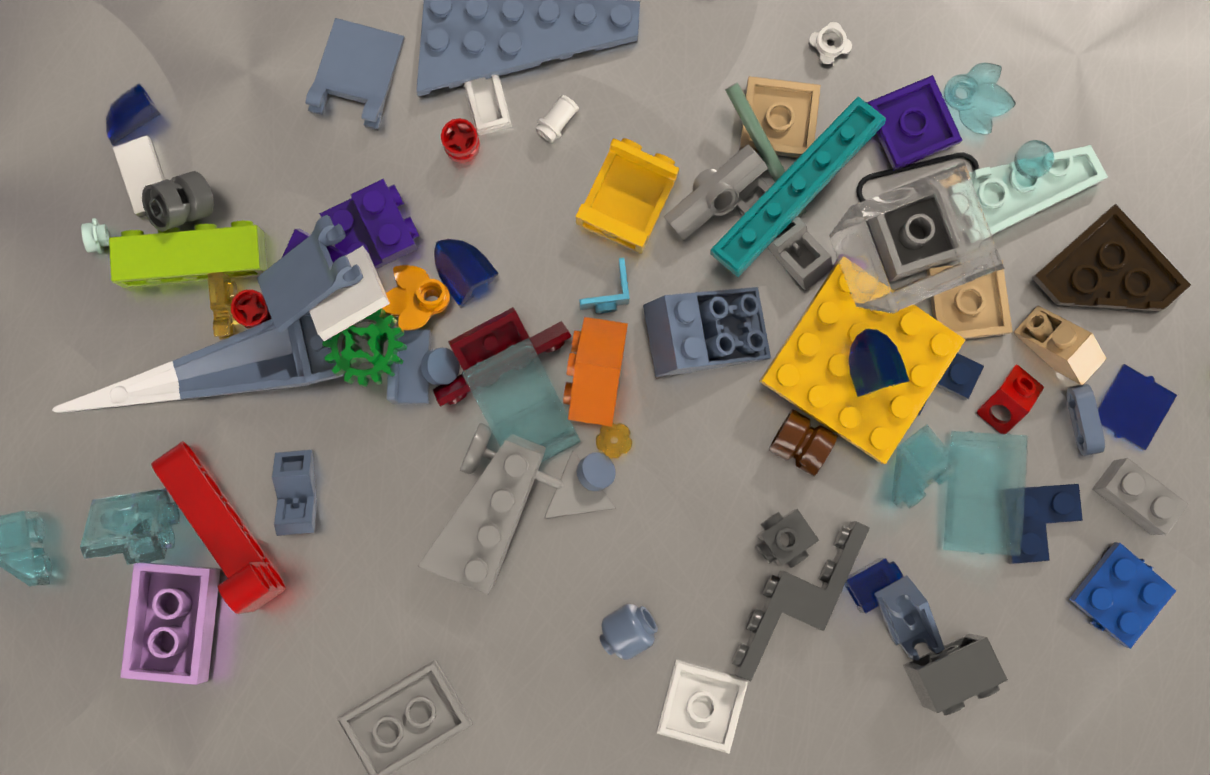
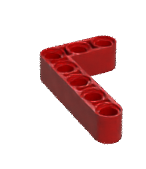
M184 441L151 463L160 481L228 579L217 587L224 601L236 614L255 612L286 590V586L278 572L196 454Z

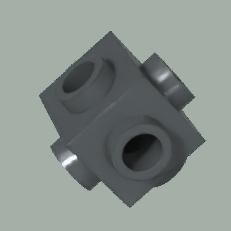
M798 509L791 511L784 517H782L780 512H777L760 524L764 531L757 535L761 540L757 547L769 564L775 561L778 566H783L787 563L790 568L809 556L806 549L819 541ZM783 533L789 537V543L786 547L780 542V537Z

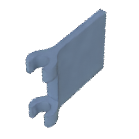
M335 18L316 78L306 96L305 103L309 105L308 111L323 115L328 94L365 103L361 116L365 120L364 126L378 129L405 37Z
M328 215L321 217L316 222L312 234L257 277L275 329L280 333L334 291L355 285L363 278L360 267L357 264L351 267L345 255L339 257L333 263L326 246L341 242L346 235L342 225L338 224L334 227Z

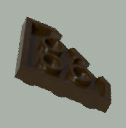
M1117 204L1111 206L1032 277L1056 305L1147 311L1164 310L1191 286L1184 276Z

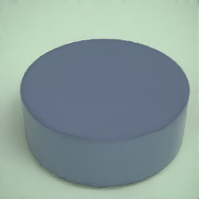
M448 348L431 349L422 358L421 371L424 378L433 385L449 384L456 379L459 373V361L454 352Z
M591 453L578 463V480L583 487L590 491H601L611 485L615 479V466L611 459L603 453Z

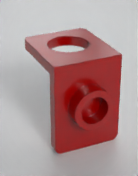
M1015 365L999 389L979 407L977 414L999 433L1006 435L1030 412L1042 393L1044 386L1019 365ZM1003 405L1008 408L1011 413V419L1006 421L997 419L992 414V406Z

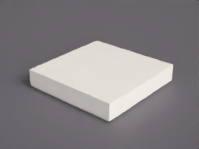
M363 246L346 255L351 267L356 264L360 267L363 274L362 280L355 285L334 291L309 311L316 331L323 341L390 304L370 255Z
M676 659L656 733L729 754L748 680Z

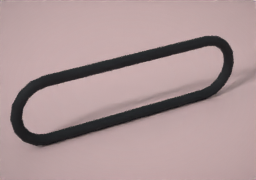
M960 152L913 163L895 171L888 169L872 173L859 181L857 197L865 207L871 208L874 204L868 202L862 195L863 185L871 179L956 158L968 159L972 162L974 170L979 169V164L972 155Z

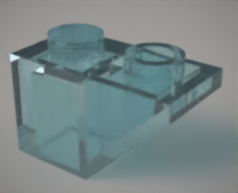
M928 424L897 447L892 501L899 508L905 505L909 509L927 496L924 492L927 487L935 481L938 485H941L956 473L953 467L959 461Z
M20 511L0 516V567L30 587L49 585V576L52 574V563L49 555L44 552L42 541L46 536V529L42 518L38 517V512Z

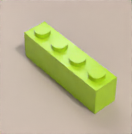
M252 221L231 222V227L217 228L215 224H198L191 231H180V228L175 227L166 231L158 230L156 234H144L140 230H126L121 232V237L109 238L111 281L121 287L259 276L267 270L265 232L258 225H253Z

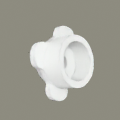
M830 22L820 32H813L809 38L810 45L816 47L820 53L819 59L824 64H831L835 57L840 54H848L852 49L851 41L847 39L846 33L837 22ZM832 40L834 45L829 46L827 41Z

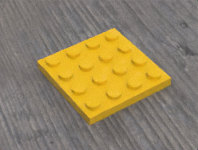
M843 256L839 258L759 382L879 463L886 464L960 350L965 339Z

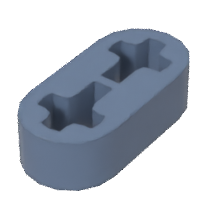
M1089 384L1068 387L1066 392L1067 405L1080 453L1083 456L1103 453L1105 439L1092 388Z

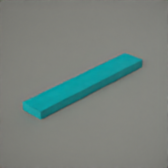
M857 96L710 249V255L739 277L885 124L886 117Z

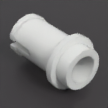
M560 95L558 101L547 115L537 120L536 132L550 143L555 139H560L562 136L561 130L579 110V107L569 97Z

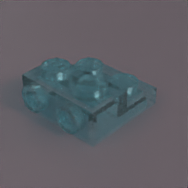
M166 488L93 499L80 545L84 559L109 557L123 553L127 565L142 562L150 563L165 559L167 549L175 547V534L171 525L179 524L178 506L176 502L170 501Z

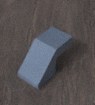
M312 450L275 453L272 481L277 496L274 521L276 535L314 533L317 500Z

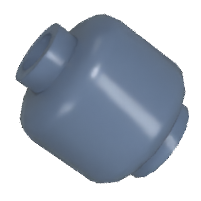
M626 604L603 619L601 624L603 634L599 636V639L609 655L615 653L621 659L628 660L653 645L657 625L650 612L644 606L638 608L634 604Z

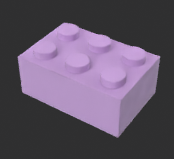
M134 562L120 678L193 685L208 682L218 597L217 586L219 585L221 569Z

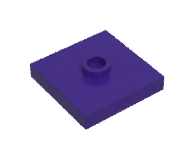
M933 75L866 102L886 117L885 124L876 133L893 171L958 145L963 141Z

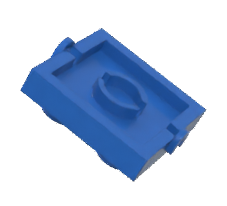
M1114 542L1069 600L1091 618L1090 623L1102 632L1104 630L1107 631L1124 647L1131 649L1175 594L1176 590L1156 574L1152 566L1144 563V559H1139L1121 543Z

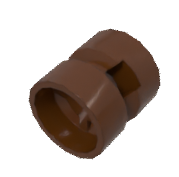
M792 409L774 437L769 451L784 460L794 458L796 467L814 477L829 456L838 435L822 425L813 428L810 418Z

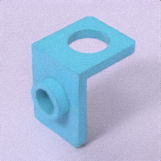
M624 257L619 258L618 263L622 294L579 299L580 310L595 309L596 314H604L617 311V306L629 304L630 298Z

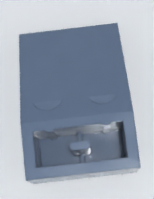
M758 287L664 295L643 305L656 377L692 373L771 359Z

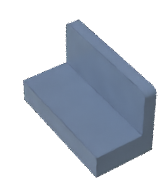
M404 330L405 334L398 338V341L407 345V349L397 353V356L404 362L402 365L393 363L391 366L395 375L393 377L388 375L387 400L392 404H429L430 383L422 374L421 361L425 353L431 350V331Z

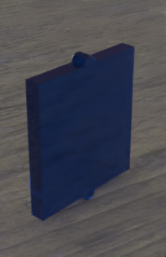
M1123 364L1098 406L1101 425L1112 431L1115 438L1122 437L1140 449L1146 450L1177 394L1156 383L1153 376L1146 377Z

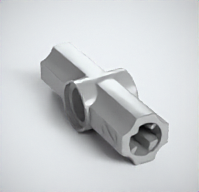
M749 144L746 145L718 170L707 169L701 172L694 180L693 192L669 211L664 218L681 238L685 240L713 215L724 216L730 213L739 201V193L768 169L767 165Z

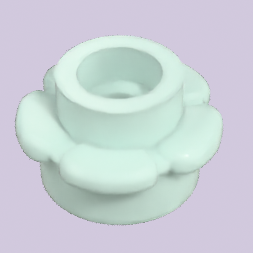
M92 218L90 223L81 225L83 243L87 253L97 251L99 254H102L104 246H109L110 237L107 225H100L96 218Z

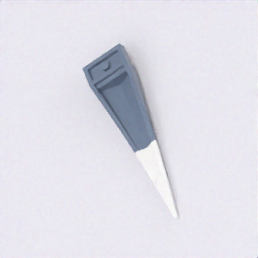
M308 311L281 333L275 329L274 323L270 319L186 356L55 406L52 411L65 413L308 386L313 383L342 377L345 374L335 375L332 369L337 363L325 361L324 357L332 351L322 345L323 339L318 335Z

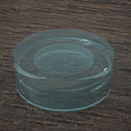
M1031 140L1023 144L1017 150L1014 157L1016 170L1028 179H1037L1044 176L1054 163L1052 149L1045 142L1039 140Z

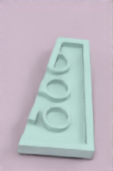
M1088 145L1046 154L1039 158L1023 159L997 167H985L964 174L944 176L942 182L974 243H977L1104 181L1108 176L1092 146Z

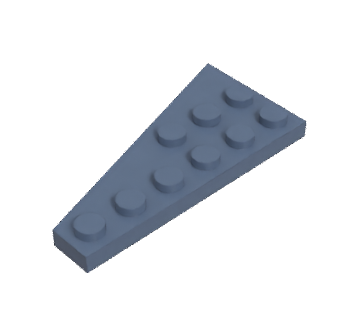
M424 0L417 95L418 97L427 95L432 90L448 86L450 89L462 86L464 82L483 77L490 79L492 78L491 75L495 74L501 76L540 66L542 62L557 58L559 60L572 58L573 54L593 49L599 51L638 41L640 1Z

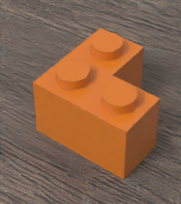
M584 317L582 330H574L571 352L573 353L569 354L566 375L573 376V382H566L563 404L570 405L568 420L612 427L628 323Z

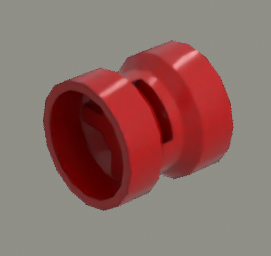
M461 118L452 119L445 124L441 132V141L448 157L459 163L469 162L474 159L480 149L479 137L474 125L468 120Z
M243 290L233 298L231 303L232 316L245 328L250 329L272 319L264 296L260 292Z

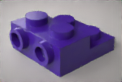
M384 179L350 194L351 199L319 213L321 217L325 215L330 216L334 227L338 224L342 225L346 236L341 242L334 244L335 247L346 254H350L363 246L369 253L375 269L418 250L414 239L419 237V233L411 217L403 219L398 207L403 205L404 202L395 184L388 187Z

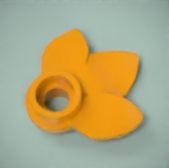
M399 265L393 267L394 278L398 287L386 292L390 304L383 307L386 314L399 317L398 325L401 329L417 330L426 325L432 315L441 313L447 308L450 302V294L446 285L439 280L430 279L426 271L417 266ZM429 296H436L438 298L435 301L425 300Z

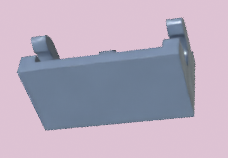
M907 575L874 593L895 645L900 644L911 659H920L917 650L914 649L918 643H926L928 648L935 654L945 649L928 601Z

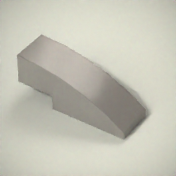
M761 177L757 178L739 193V201L736 208L742 216L770 188ZM798 216L767 247L805 291L831 271L833 267L831 255L807 231L806 224Z

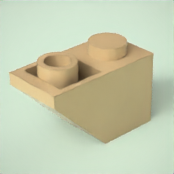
M1037 306L1014 331L1016 336L1051 368L1080 385H1083L1107 359L1093 333L1040 306Z

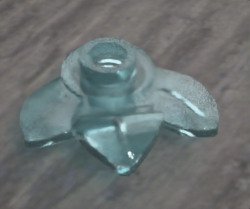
M979 63L967 75L959 74L953 76L944 88V98L951 108L958 110L960 120L967 129L978 134H990L993 127L992 117L1003 115L1016 105L1013 97L1004 88L996 84L1002 67L996 64ZM956 89H964L967 92V98H959L956 95Z

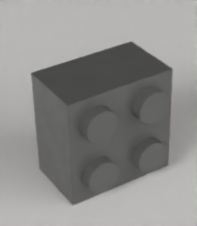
M968 634L945 645V649L937 654L932 651L921 656L919 660H913L903 665L922 706L936 713L943 712L944 715H950L965 707L963 701L977 695L978 699H983L997 693L1000 690L998 685L1008 680L988 638L974 634Z

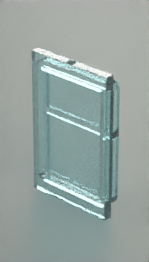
M529 338L516 345H511L508 349L482 362H478L462 372L500 447L511 434L546 447L541 461L543 462L581 442L571 421L568 420V415Z
M951 431L943 550L976 552L980 555L988 553L1021 556L1028 436L1012 435L1010 433L991 434L974 433L973 431Z

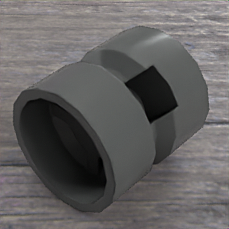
M196 171L172 177L171 180L166 179L147 185L142 191V203L146 216L150 223L160 231H166L184 225L185 222H192L210 216L213 212L214 201L210 186L206 179Z

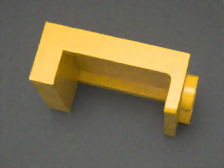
M613 138L610 143L609 152L584 204H581L575 216L576 224L642 254L678 178L679 168L674 166V160L663 154L656 153L655 156L641 151L642 146L630 139L623 138L622 141Z

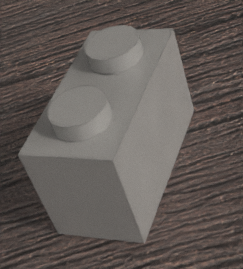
M1129 458L1114 460L1092 489L1151 535L1167 534L1189 505Z

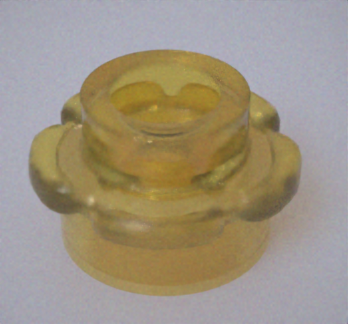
M613 423L612 427L603 425L600 428V434L596 436L597 448L603 451L609 458H619L622 453L626 454L631 449L632 439L629 437L630 430L622 423ZM617 437L618 441L613 444L610 439Z

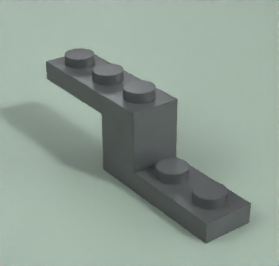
M857 521L850 522L848 527L842 526L834 543V546L839 547L833 561L829 559L826 561L819 576V580L824 582L821 588L785 571H779L778 576H770L763 591V595L768 597L762 611L758 609L754 611L747 628L752 631L747 645L742 643L739 645L732 660V664L737 666L734 672L736 675L750 682L752 681L782 613L819 630H825L870 527Z

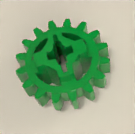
M381 308L332 336L331 340L323 341L322 345L332 351L324 357L325 361L337 363L333 367L332 372L337 376L345 373L344 381L352 384L358 377V383L362 387H367L369 378L378 385L382 384L381 374L383 373L393 377L395 373L391 368L392 364L402 365L404 362L397 356V353L407 349V345L398 341V338L405 334L404 330L400 327L393 328L398 320L392 315L384 319L385 310ZM362 322H373L367 328L356 326V324ZM356 335L368 341L367 343L374 356L362 350ZM344 336H346L345 349L342 351V341ZM388 340V349L384 356V343ZM362 363H372L374 367L365 370L354 368L355 366L359 367Z

